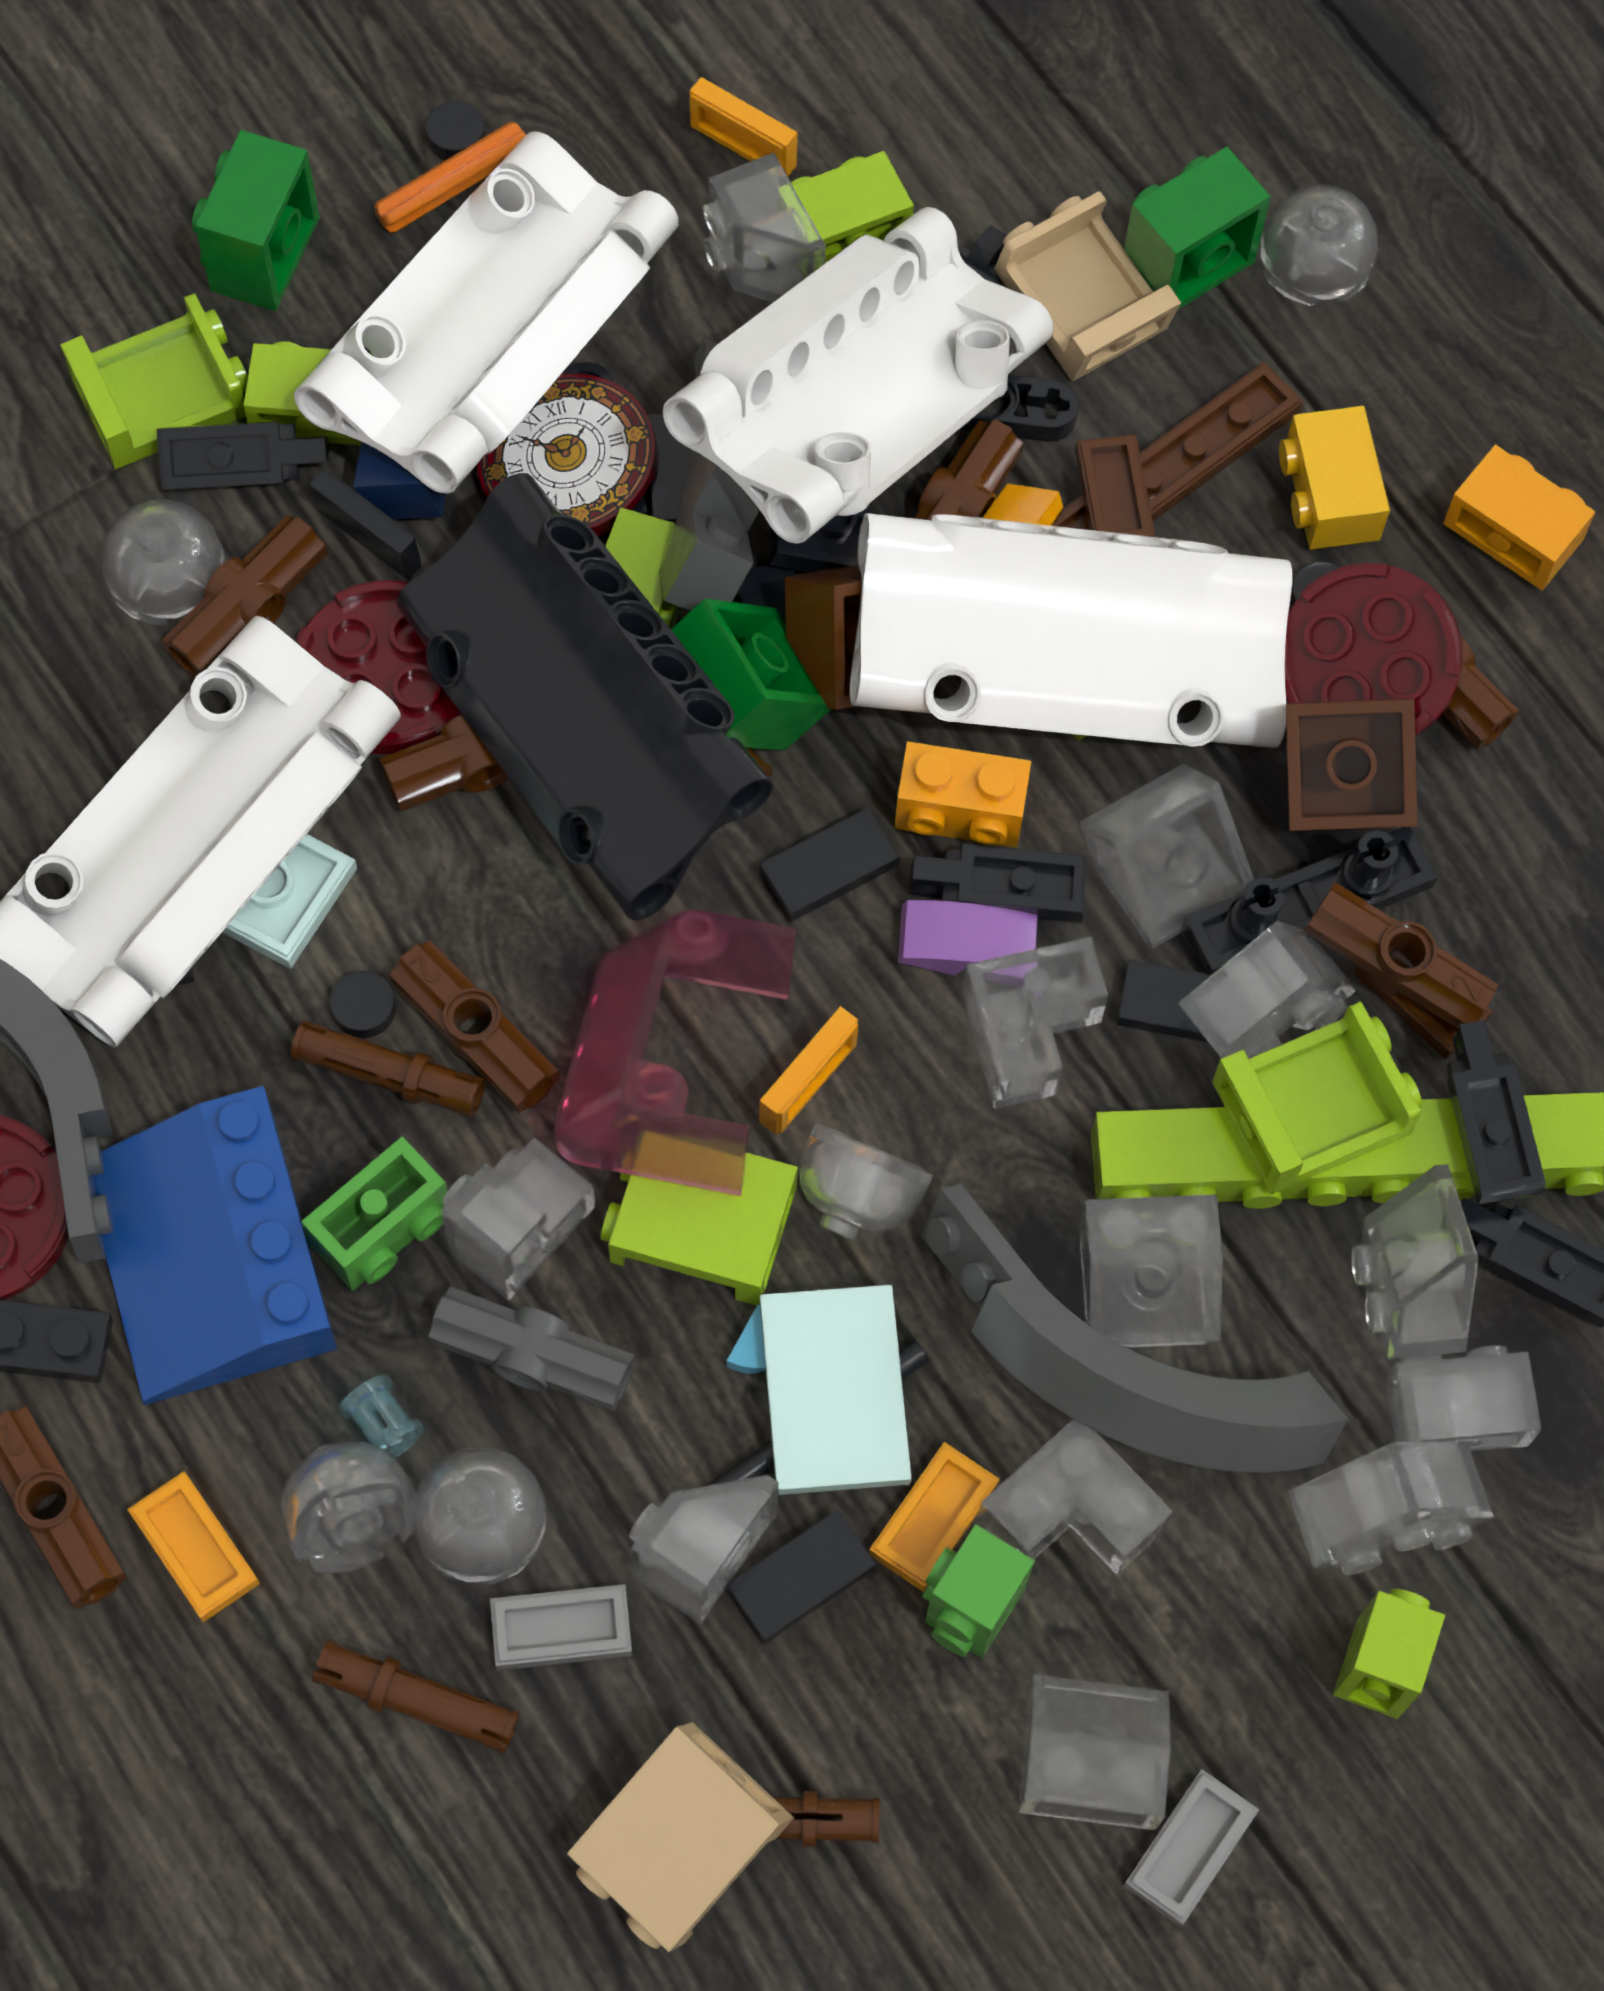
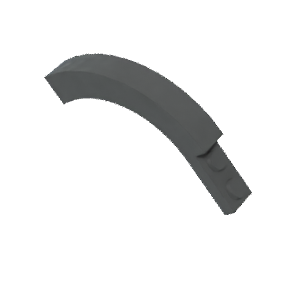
M0 959V1044L8 1049L26 1067L48 1100L68 1234L79 1263L105 1259L102 1235L113 1233L112 1217L107 1195L96 1196L93 1176L104 1174L99 1139L113 1136V1131L98 1079L85 1047L71 1023L55 1003L28 977Z
M962 1184L940 1189L921 1236L962 1287L968 1298L980 1310L971 1332L1005 1369L1040 1398L1072 1419L1104 1436L1137 1450L1180 1463L1233 1472L1261 1473L1298 1470L1324 1464L1348 1417L1309 1371L1274 1379H1228L1185 1371L1136 1353L1095 1330L1059 1302L1030 1271Z

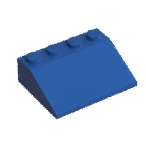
M264 1085L199 1103L101 1151L104 1174L93 1176L96 1196L107 1195L113 1224V1233L102 1235L103 1246L144 1405L337 1350L309 1243L301 1223L302 1218Z

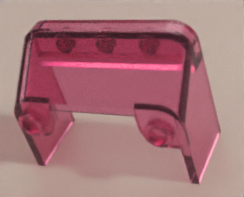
M687 910L664 920L606 952L598 964L555 1118V1145L559 1153L568 1161L578 1165L741 1196L744 1186L749 1126L685 1114L688 1101V1086L683 1076L669 1066L642 1061L664 976L788 1000L791 989L797 928L702 910Z

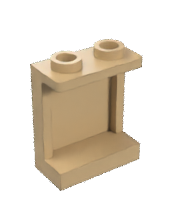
M1101 191L1084 200H1081L1079 196L1069 198L1051 213L1049 219L1036 226L1032 222H1026L1016 227L1004 238V247L994 268L1008 289L1034 298L1048 310L1053 321L1054 330L1052 337L1047 341L1046 345L1072 382L1166 330L1181 304L1168 284L1154 292L1102 219L1101 213L1107 200Z
M691 1722L677 1726L567 1854L580 1866L576 1874L591 1892L605 1900L611 1896L630 1914L626 1921L637 1937L652 1948L658 1949L662 1945L670 1952L682 1946L693 1934L691 1930L766 1843L775 1840L794 1817L699 1727Z

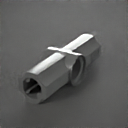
M449 1287L447 1293L442 1296L433 1316V1323L428 1336L430 1344L492 1366L494 1373L517 1386L537 1392H546L549 1387L613 1412L623 1398L635 1363L634 1354L572 1332L571 1327L566 1322L543 1310L528 1306H518L515 1311L483 1297H478L453 1287Z

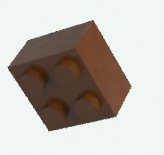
M1413 698L1286 704L1290 831L1418 826L1415 704Z

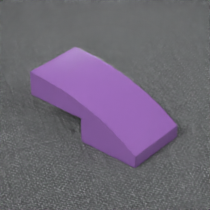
M907 900L902 904L898 963L954 976L965 968L1024 981L1034 974L1037 915L974 903Z

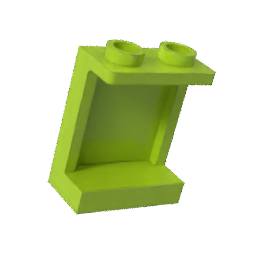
M195 293L184 297L187 310L185 316L96 352H90L83 335L60 344L70 377L115 470L158 453L156 429L159 427L229 424L246 417L243 396L248 381L246 371L237 355L229 359L227 358L221 346L228 343L222 323L214 309L204 312Z
M1362 1002L1348 1006L1344 1017L1339 1021L1248 1059L1243 1049L1219 1061L1212 1083L1271 1195L1410 1135L1421 1114L1422 1100L1416 1083L1408 1073L1400 1074L1389 1053L1391 1052V1041L1385 1026L1376 1016L1370 1018Z
M647 1125L641 1145L630 1143L623 1161L620 1180L628 1182L622 1204L611 1202L604 1219L601 1240L609 1242L610 1263L623 1266L626 1257L733 1287L735 1288V1300L756 1306L760 1305V1295L765 1293L796 1192L798 1167Z

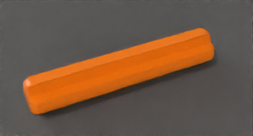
M509 122L377 201L374 208L380 224H382L387 232L394 233L486 178L525 136L524 131L521 130L517 123Z

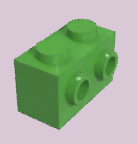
M402 1136L303 1219L301 1223L309 1246L353 1292L364 1281L368 1284H373L383 1278L398 1260L396 1254L413 1239L416 1238L418 1241H423L432 1236L448 1217L446 1211L451 1208L446 1182Z
M975 1524L957 1553L948 1547L945 1548L926 1579L928 1586L922 1597L930 1602L925 1623L934 1628L931 1636L940 1645L959 1656L965 1657L971 1651L983 1659L1024 1593L1035 1561Z

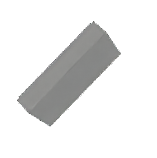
M625 1584L490 1599L497 1671L632 1656Z
M1201 1769L1123 1887L1176 1925L1182 1927L1259 1809Z

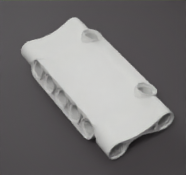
M541 132L526 134L296 389L294 397L299 411L306 419L322 429L347 435L378 449L406 468L430 489L446 494L454 492L483 456L490 454L515 429L648 272L650 267L647 263L678 227V216L675 209L668 200L653 191H641L631 197L617 195L599 184L550 136ZM364 347H366L367 349H369V351L372 353V355H370V354L366 351V349H365Z
M922 208L889 232L884 241L869 235L860 237L717 344L704 361L701 375L674 394L664 404V423L678 442L703 455L725 471L752 499L765 516L770 527L779 537L787 542L802 543L836 515L848 516L865 510L869 503L992 401L1004 395L1007 391L1008 374L1047 343L1052 337L1054 330L1053 321L1048 310L1039 301L985 280L966 265L959 254L956 230L951 220L936 208Z
M865 513L858 541V566L861 572L862 586L850 676L851 705L931 713L938 719L947 722L1148 741L1191 747L1203 746L1209 742L1278 748L1281 744L1286 728L1285 641L1292 589V567L1289 560L1230 554L1222 547L1194 541L1005 520L936 514L932 516L931 521ZM947 675L961 677V685L955 695L947 699L934 697L935 685L941 678ZM1192 700L1201 701L1200 712L1194 720L1188 723H1177L1179 709L1185 703Z
M254 616L214 662L196 676L189 692L47 852L39 855L31 862L26 873L0 901V959L28 977L58 1008L106 1044L117 1047L160 996L164 999L352 782L362 769V762L400 720L401 713L398 707L374 685L362 680L356 683L344 680L323 666L273 623L263 617ZM210 690L219 691L229 699L231 710L222 714L211 713L203 707L199 695ZM42 874H58L68 882L70 892L61 899H47L36 889L35 880Z

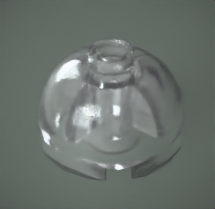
M1314 184L1291 192L1275 205L1262 232L1259 255L1261 254V259L1265 265L1263 270L1265 277L1284 297L1304 305L1319 306L1320 299L1331 300L1339 297L1337 303L1352 298L1365 287L1377 258V226L1366 205L1350 191L1334 185Z
M170 499L147 500L130 507L111 525L103 542V575L115 604L132 618L153 625H166V619L187 615L204 598L207 582L216 569L225 562L223 546L211 522L194 507Z
M814 1122L801 1155L799 1181L806 1200L824 1213L819 1225L855 1240L860 1229L884 1233L900 1227L913 1216L924 1198L933 1174L875 1146L867 1145L853 1138L848 1139L849 1135Z
M338 1442L316 1449L290 1474L282 1493L281 1516L289 1546L294 1557L300 1563L301 1558L307 1559L313 1571L320 1573L349 1572L371 1565L385 1557L383 1550L377 1548V1546L390 1541L397 1534L402 1543L411 1536L421 1518V1500L412 1480L392 1454L379 1446L366 1442Z
M491 1446L464 1447L443 1456L424 1475L413 1501V1530L425 1559L443 1576L456 1581L460 1579L465 1582H478L479 1585H490L519 1574L537 1555L546 1529V1500L536 1476L514 1455Z

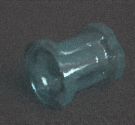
M385 1374L376 1376L358 1386L344 1398L338 1407L343 1418L353 1419L373 1447L370 1451V1456L375 1464H383L398 1457L411 1448L425 1432V1427L420 1420H411L391 1392L394 1384L390 1377ZM377 1410L386 1421L388 1425L387 1428H385V1426L382 1424V1422L376 1415Z

